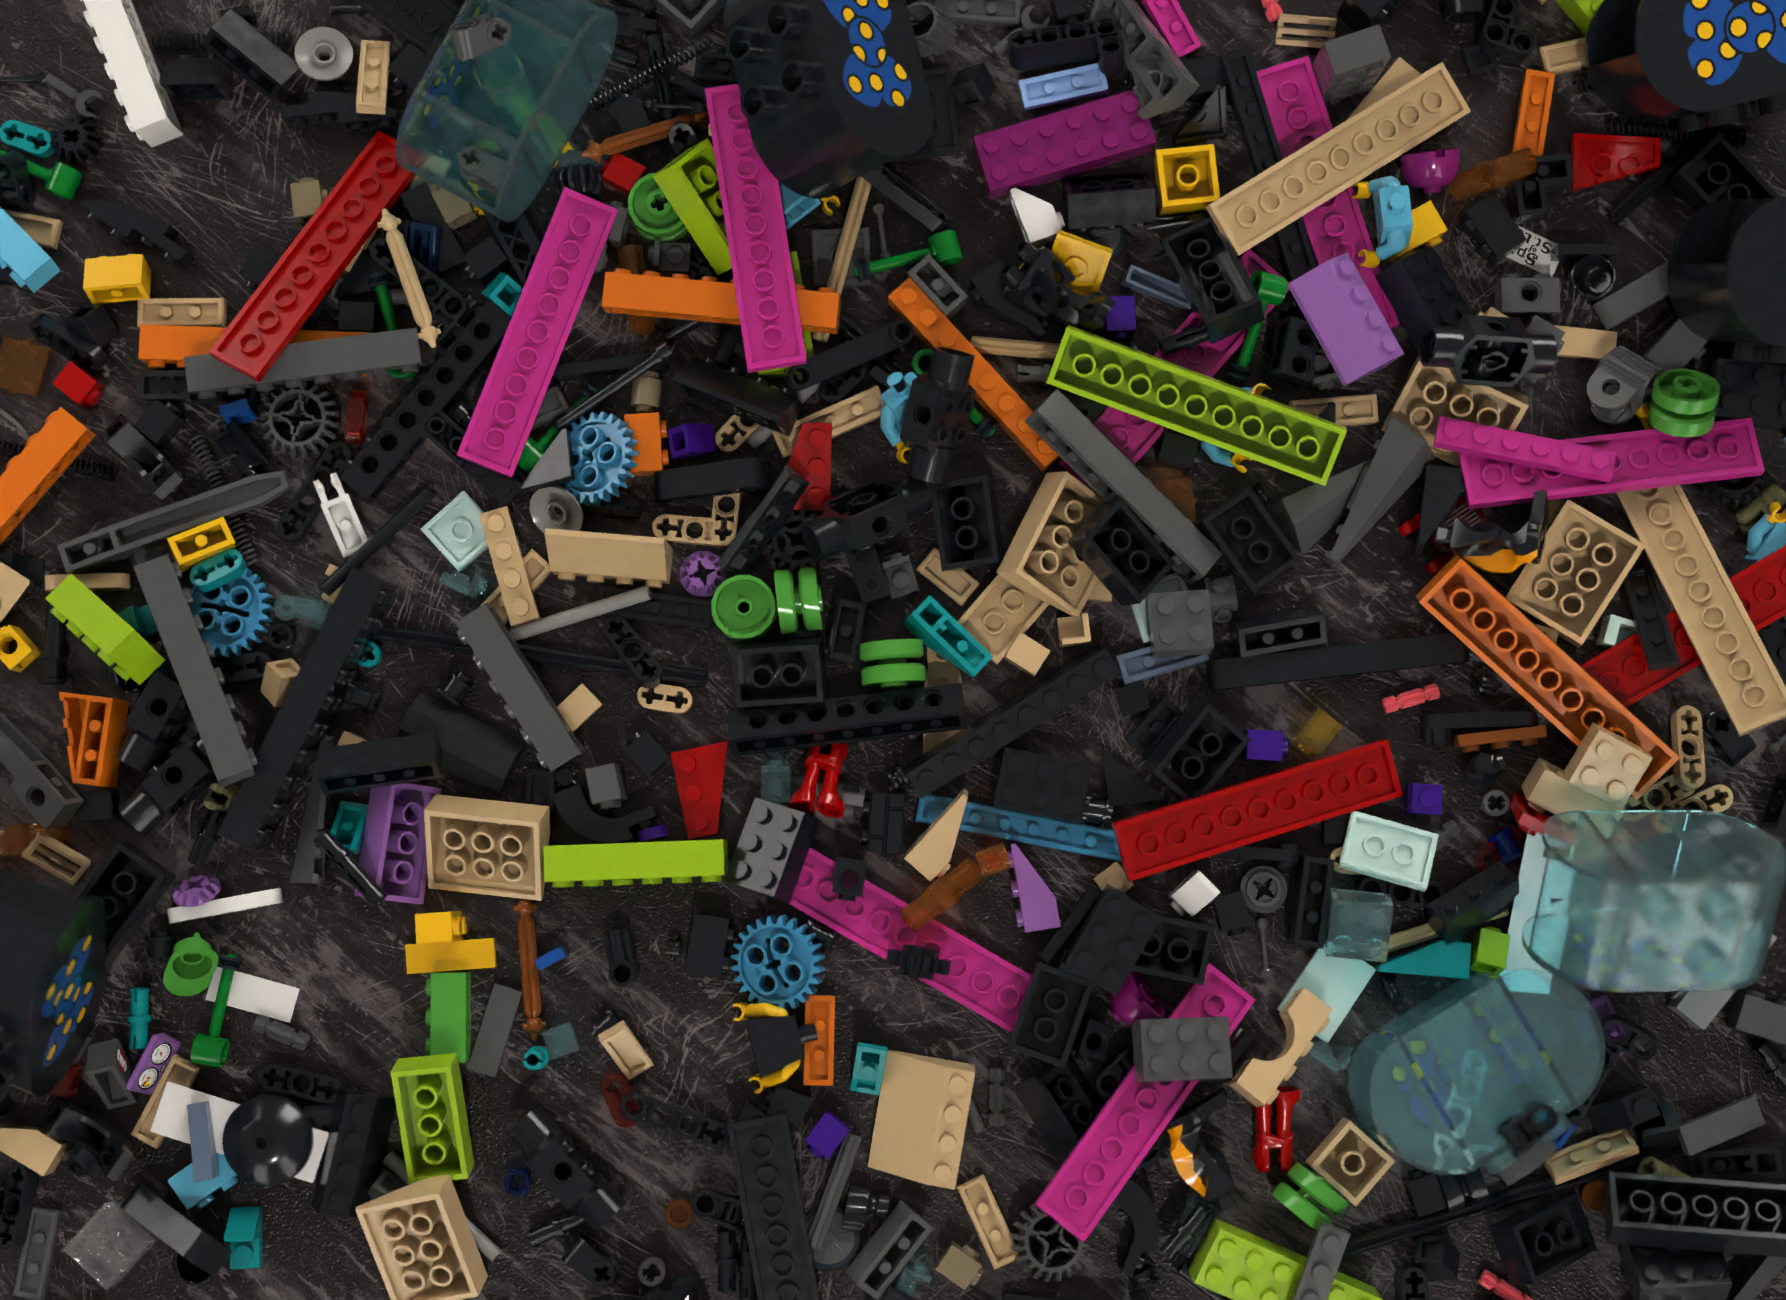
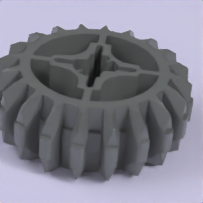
M303 381L302 387L290 388L291 390L286 388L285 385H280L282 394L278 395L274 391L271 392V396L275 399L273 403L269 401L264 402V405L269 408V412L264 411L260 413L261 417L268 420L260 424L263 430H269L265 433L264 438L267 441L273 440L270 446L274 450L280 448V454L283 456H287L290 453L293 459H298L301 453L303 458L309 459L310 450L315 455H320L319 446L322 445L327 448L329 446V443L326 442L328 437L334 440L337 439V436L331 432L332 429L340 428V424L333 421V419L340 417L338 411L332 410L336 407L337 403L334 400H328L330 394L327 391L321 392V387L317 384L310 387V383ZM309 399L317 402L322 418H317L310 414ZM295 401L294 407L291 410L283 411L288 404ZM302 416H304L306 419L310 420V421H307V420L301 421V422H299V425H298L297 423H295L294 421H292V420H296V419H301ZM280 422L290 425L292 441H288L283 437L280 430ZM318 429L311 438L306 440L307 433L310 430Z
M1033 1203L1029 1204L1031 1214L1029 1215L1025 1211H1021L1019 1214L1024 1219V1222L1014 1221L1013 1226L1020 1229L1019 1234H1010V1238L1018 1240L1017 1244L1011 1246V1250L1021 1251L1014 1258L1015 1261L1018 1263L1025 1261L1022 1270L1027 1273L1032 1269L1031 1276L1035 1279H1038L1042 1274L1043 1281L1045 1282L1050 1281L1052 1274L1056 1281H1061L1062 1271L1067 1277L1073 1276L1070 1267L1073 1266L1078 1270L1082 1268L1077 1260L1079 1257L1082 1259L1088 1258V1255L1082 1252V1248L1091 1247V1243L1087 1241L1081 1242L1073 1235L1072 1244L1067 1243L1063 1238L1064 1228L1056 1221H1050L1049 1225L1041 1230L1034 1228V1225L1039 1220L1048 1215L1039 1210ZM1039 1234L1052 1236L1062 1246L1049 1244ZM1029 1236H1032L1038 1242L1037 1260L1030 1251ZM1064 1251L1068 1253L1061 1261L1046 1265L1047 1260H1051L1056 1252Z

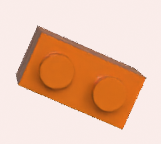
M659 412L625 414L624 420L628 423L627 428L634 431L631 438L638 441L632 449L639 452V455L632 458V461L636 462L638 466L630 468V472L635 477L654 475L656 471L665 470V466H670L669 449H664L663 438L668 437L667 420H662Z

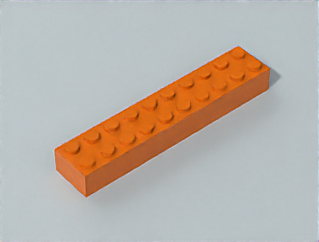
M1457 553L1415 596L1423 607L1578 747L1594 722L1647 750L1653 759L1631 794L1636 800L1680 759L1663 740Z

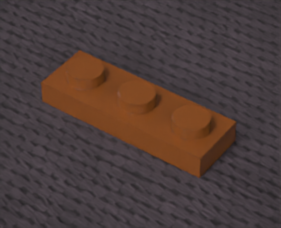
M1546 725L1461 734L1451 736L1453 748L1462 747V753L1480 751V745L1491 744V749L1508 748L1511 741H1520L1521 746L1539 744L1538 738L1547 737Z

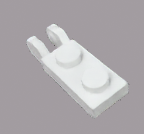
M333 473L330 475V480L333 487L336 488L339 497L328 501L325 488L319 479L313 481V484L322 502L320 505L343 558L352 555L368 539L348 493L345 494L337 473Z

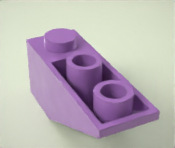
M1010 844V850L1005 851L1008 869L1014 868L1015 880H1010L1013 898L1018 897L1020 909L1015 910L1017 926H1023L1024 932L1060 927L1056 897L1018 846Z

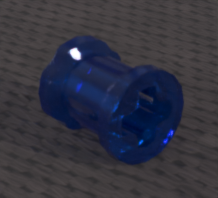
M1506 826L1487 837L1488 842L1493 843L1501 856L1500 861L1503 864L1515 860L1523 855L1524 849L1522 847L1519 848L1513 838L1510 826Z

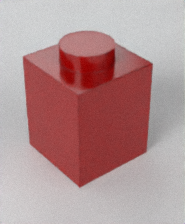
M620 153L614 154L612 159L608 157L601 169L605 184L629 196L634 184L648 174L645 166Z
M69 361L52 382L54 386L87 410L101 400L102 392L106 388L72 361Z

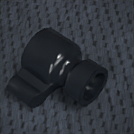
M849 1185L841 1230L859 1233L866 1216L870 1213L874 1214L876 1218L886 1219L890 1195L880 1193L875 1196L868 1188Z

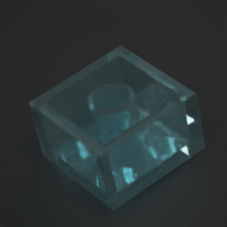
M1331 888L1324 940L1326 956L1386 962L1394 906L1391 895Z

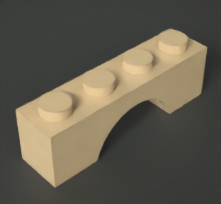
M1305 987L1296 990L1279 1013L1286 1028V1042L1281 1053L1271 1061H1262L1255 1058L1246 1060L1228 1085L1256 1107L1263 1106L1266 1103L1270 1105L1280 1092L1277 1087L1282 1080L1287 1081L1295 1072L1297 1067L1294 1063L1299 1056L1304 1057L1312 1048L1314 1043L1311 1042V1039L1316 1032L1320 1034L1328 1026L1330 1019L1327 1017L1333 1009Z

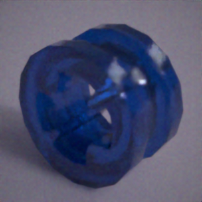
M524 1168L512 1169L504 1178V1188L512 1196L525 1194L532 1185L531 1174ZM517 1174V1177L521 1175L524 1177L523 1189L519 1190L518 1186L514 1189L511 1186L514 1180L512 1175Z

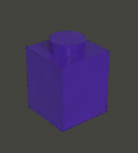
M1108 296L1116 304L1104 319L1105 337H1112L1113 341L1129 340V336H1134L1136 332L1135 296Z
M685 423L667 430L672 459H699L717 452L712 424Z
M1245 730L1244 735L1250 741L1243 749L1242 760L1282 761V756H1286L1288 750V740L1283 738L1284 732Z
M1406 784L1405 814L1442 815L1443 785Z
M826 1109L805 1138V1142L809 1144L806 1149L820 1159L823 1155L829 1159L849 1132L850 1126Z

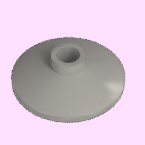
M329 27L312 28L302 34L295 45L296 63L300 70L312 79L319 81L335 80L343 76L351 67L353 61L351 43L343 33ZM328 56L330 59L321 61L320 57Z
M549 486L537 490L530 500L531 517L535 525L544 534L545 528L581 530L584 519L582 508L577 499L567 490L558 486Z

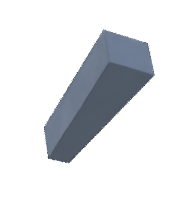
M1132 264L1125 269L1120 282L1121 286L1185 310L1191 309L1179 284Z
M209 1101L187 1105L194 1182L213 1179L220 1175Z

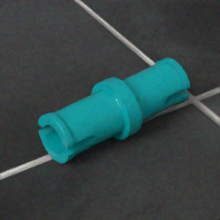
M130 988V1015H127V1022H130L129 1048L146 1049L148 1045V1022L152 1020V1015L149 1014L150 988Z
M533 1046L525 1053L523 1064L527 1069L540 1070L548 1064L551 1052L545 1046Z

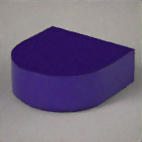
M665 825L653 826L636 832L638 842L669 836L667 826Z

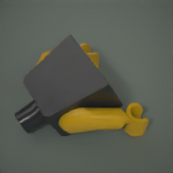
M742 1002L733 1004L732 1007H739L742 1011L741 1016L734 1017L733 1020H745L758 1072L749 1079V1082L757 1080L760 1083V1088L753 1092L759 1094L768 1087L787 1081L800 1067V1059L805 1057L802 1044L818 1040L814 1022L797 1027L794 1015H789L785 1008L769 1003L747 1004Z

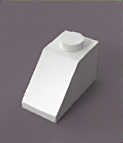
M1017 188L1010 189L1009 200L1025 242L1030 243L1036 248L1055 241L1058 231L1065 228L1060 211L1055 212L1052 204Z
M1192 871L1168 896L1173 900L1170 906L1180 916L1186 913L1189 917H1193L1217 897L1220 891L1200 871Z

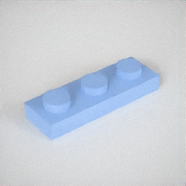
M1097 63L1018 80L1024 111L1108 93L1109 90L1106 76L1100 72Z

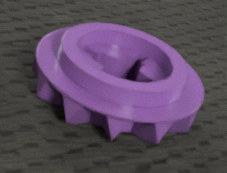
M696 551L685 558L680 567V581L686 591L697 597L714 595L716 589L726 580V570L718 565L720 558L709 551ZM699 562H701L705 570H715L707 575L706 586L700 577H690L699 572Z
M202 873L196 877L191 876L188 880H182L181 885H177L174 888L172 896L174 902L179 906L196 907L212 900L220 892L221 884L214 874L206 876Z

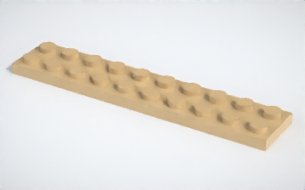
M1441 62L1206 206V209L1219 231L1227 238L1236 256H1239L1470 113L1471 110L1445 65Z
M1681 485L1615 492L1638 540L1646 544L1643 550L1738 736L1741 737L1786 718V687Z

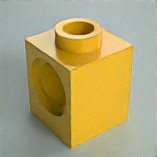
M13 625L3 626L0 628V660L9 670L22 672L41 654V651L20 627ZM15 639L17 641V649L11 654L8 647L10 642Z

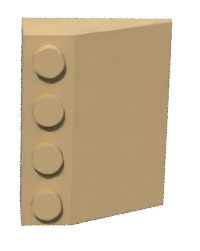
M1418 355L1388 415L1395 417L1426 440L1435 457L1459 468L1457 458L1459 452L1433 447L1439 417L1443 416L1515 431L1529 407V397L1509 387L1457 384L1449 368L1423 366ZM1384 423L1381 431L1385 432L1388 425Z
M1067 471L1046 473L996 573L1017 588L1075 618H1079L1098 578L1067 541L1105 501Z
M1568 499L1546 533V543L1540 563H1527L1505 598L1542 626L1554 629L1558 632L1559 637L1580 648L1646 544Z
M545 528L550 571L557 574L560 580L575 581L576 576L587 577V582L604 583V579H616V584L633 586V581L645 582V586L648 585L651 588H662L663 583L670 584L673 549L665 538Z
M439 794L433 797L424 809L429 889L542 901L545 886L544 846H549L550 839L549 806Z
M887 1049L867 1167L925 1185L955 1190L975 1077V1065Z
M450 1174L421 1179L356 1207L355 1211L391 1300H462L479 1296L488 1274Z

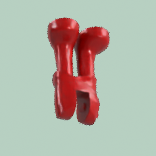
M848 743L833 744L830 755L823 754L825 746L809 747L808 756L804 764L806 773L800 789L790 799L789 808L805 812L808 815L814 813L820 770L825 771V776L817 800V809L826 817L840 818L844 815L845 806L844 802L837 795L839 774H841L842 763L848 754Z
M1277 1087L1280 1091L1275 1099L1277 1134L1271 1133V1104L1268 1105L1266 1103L1259 1107L1253 1105L1256 1114V1146L1253 1151L1254 1166L1259 1173H1269V1149H1278L1280 1172L1287 1173L1292 1167L1294 1133L1291 1132V1114L1293 1106L1300 1100L1301 1089L1298 1087Z

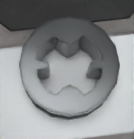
M1500 790L1487 791L1480 800L1482 811L1488 816L1493 817L1505 814L1510 805L1508 796ZM1490 797H1499L1501 799V802L1498 803L1502 805L1500 810L1488 807V804H1491V802H1488Z
M656 1257L645 1259L638 1270L640 1281L647 1286L660 1284L666 1274L664 1262ZM651 1264L657 1265L656 1270L660 1269V1275H656L654 1279H649V1274L645 1275L644 1269H648Z

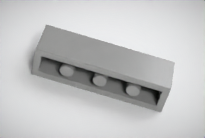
M1739 914L1738 917L1736 915L1733 916L1724 927L1726 932L1722 937L1715 939L1706 949V952L1715 956L1721 965V972L1718 977L1710 980L1689 977L1684 985H1678L1670 994V999L1672 1000L1667 1006L1695 1029H1706L1777 939L1775 935L1750 915Z

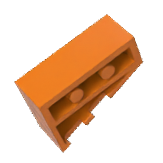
M59 692L60 701H63L65 712L63 725L64 728H67L70 745L67 746L72 783L117 788L121 760L116 758L115 755L124 741L129 701Z

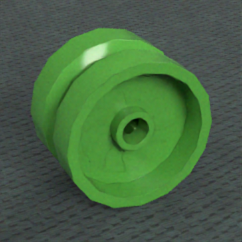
M649 173L640 178L630 190L627 201L629 215L639 234L649 242L654 243L655 238H661L662 242L674 243L683 238L688 230L652 177L656 173ZM664 207L663 210L658 211V208Z
M1670 369L1661 372L1654 378L1652 400L1650 401L1647 420L1652 427L1671 436L1686 438L1707 434L1714 426L1715 407L1718 405L1720 384L1710 375L1697 370Z
M816 567L800 568L798 572V587H795L793 574L789 569L774 571L781 634L797 633L799 630V614H803L804 627L808 632L823 630L821 611H824L821 585H818Z
M735 575L726 579L716 589L711 601V611L716 625L728 638L739 642L756 641L765 637L773 628L777 619V602L771 589L761 579L751 575ZM742 603L748 604L750 607L748 612L741 613L739 611L742 609Z
M893 639L859 644L861 661L865 663H879V665L869 666L861 670L863 687L894 688L926 682L924 665L920 663H906V661L920 659L924 655L922 639Z
M1297 1161L1287 1173L1289 1178L1300 1186V1189L1296 1192L1288 1184L1280 1182L1271 1193L1272 1196L1315 1231L1319 1221L1333 1225L1332 1220L1320 1211L1323 1206L1334 1215L1341 1216L1350 1204L1335 1192V1187L1315 1171L1311 1173Z

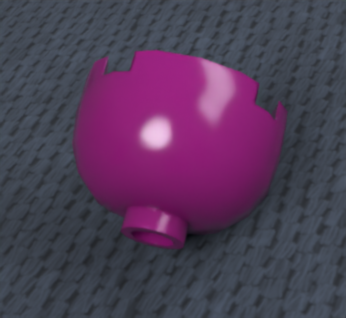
M1459 148L1400 155L1401 169L1407 183L1413 187L1423 188V193L1441 192V186L1451 183L1459 171Z
M1131 971L1117 996L1112 993L1109 995L1112 1004L1109 1008L1111 1015L1118 1023L1123 1021L1129 1027H1132V1022L1140 1019H1162L1166 1015L1157 993L1152 995L1147 987L1151 984L1139 972Z

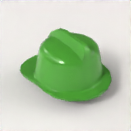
M195 932L193 937L178 941L173 947L163 976V983L172 994L178 996L198 994L208 987L213 978L219 957L209 942L200 937L199 932Z

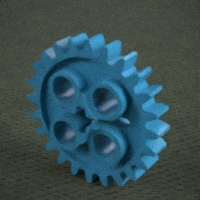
M602 411L599 415L591 412L589 418L582 416L580 418L581 424L576 422L571 424L573 430L570 432L575 480L557 485L570 492L579 503L590 506L591 503L600 506L601 500L609 503L611 500L610 494L619 497L618 488L620 486L628 487L625 482L626 477L634 478L630 468L638 466L636 462L632 461L633 457L639 455L638 451L632 449L638 443L637 440L631 438L634 431L627 428L628 423L620 420L619 417Z
M247 567L240 577L218 587L220 588V594L216 599H211V594L214 590L201 592L195 586L192 589L188 588L194 603L189 606L192 616L198 614L203 627L205 619L209 616L213 617L212 623L204 628L205 631L199 633L203 642L209 640L215 657H218L221 651L222 656L229 658L231 650L240 656L241 647L251 651L250 642L254 640L260 643L261 640L258 633H268V630L263 625L273 621V619L266 615L267 612L274 610V607L266 604V602L273 599L272 595L264 593L269 587L263 582L260 583L261 577L256 573L252 575V571ZM205 573L202 575V581H206L208 578ZM248 593L247 601L239 605L240 597ZM209 604L225 610L230 607L236 612L250 613L249 617H243L227 611L220 613L212 608H202V605ZM240 621L239 630L231 633L232 625Z
M775 914L767 916V921L764 917L756 919V924L750 923L746 926L748 932L743 931L738 934L743 942L738 941L733 944L739 950V953L732 954L730 957L738 961V964L731 967V970L739 971L740 974L734 979V982L742 981L744 983L740 992L742 993L747 990L751 992L748 998L749 1002L758 998V1003L779 1005V1007L786 1010L790 1005L794 1009L799 1006V1001L805 1003L809 1000L808 994L812 995L817 992L813 984H819L823 981L816 974L825 971V967L818 965V961L824 959L825 955L817 954L816 952L822 946L821 943H812L816 933L807 935L805 933L807 924L797 927L798 918H793L787 923V916L785 914L779 916L778 920ZM782 937L788 940L789 950H785L781 946L780 941ZM756 948L762 950L764 955L763 961L757 959L755 955ZM779 959L781 965L776 966L774 961ZM793 964L799 967L801 971L800 978H797L792 973ZM767 975L774 979V989L768 986L766 981Z

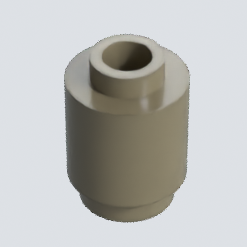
M647 371L632 382L630 406L636 408V413H653V410L659 409L662 381L659 380V373Z

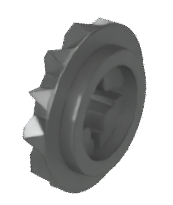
M1269 866L1252 868L1243 876L1239 886L1243 892L1247 907L1259 913L1275 911L1284 903L1287 896L1285 878L1278 870ZM1271 879L1267 889L1273 895V898L1263 894L1256 900L1258 889L1253 882L1264 884Z

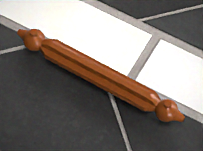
M703 110L701 114L693 113L692 116L684 114L606 138L601 144L591 139L588 141L589 145L586 150L581 153V157L590 158L599 163L603 154L614 155L669 138V131L672 125L680 120L688 124L691 123L693 127L697 126L701 127V130H705L709 122L708 112ZM681 128L676 129L677 135L688 132V130L682 131Z
M519 899L512 909L520 915L517 922L523 1006L524 1012L528 1017L526 1023L522 1024V1029L530 1033L532 1040L535 1041L538 1039L542 1028L546 1027V1022L538 1018L542 1010L539 971L534 962L537 959L535 921L530 915L533 909L537 908V905L529 899Z

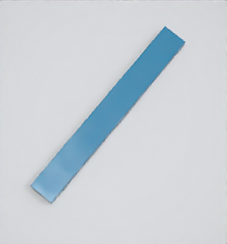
M931 794L922 799L920 798L915 822L932 824L954 799ZM972 802L966 803L959 828L961 831L1122 862L1113 830Z

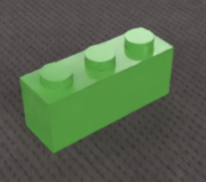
M471 971L430 973V979L426 980V996H430V1008L426 1010V1026H430V1038L426 1039L425 1045L426 1056L457 1053L459 1063H467L471 1058Z

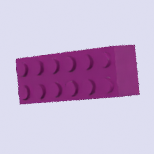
M1133 90L973 136L972 147L988 199L991 200L1008 195L1010 189L1013 188L1022 191L1153 152L1156 139L1150 119H1143L1139 116V100L1134 95Z

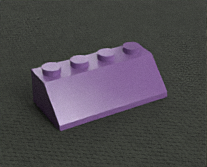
M1348 252L1324 262L1287 284L1343 386L1385 368L1404 355L1403 350Z
M410 783L371 788L359 864L374 879L378 886L388 894L384 899L385 901L413 904L424 903L427 884L424 809L436 794H441V788ZM355 888L354 895H355V896L364 897V896Z

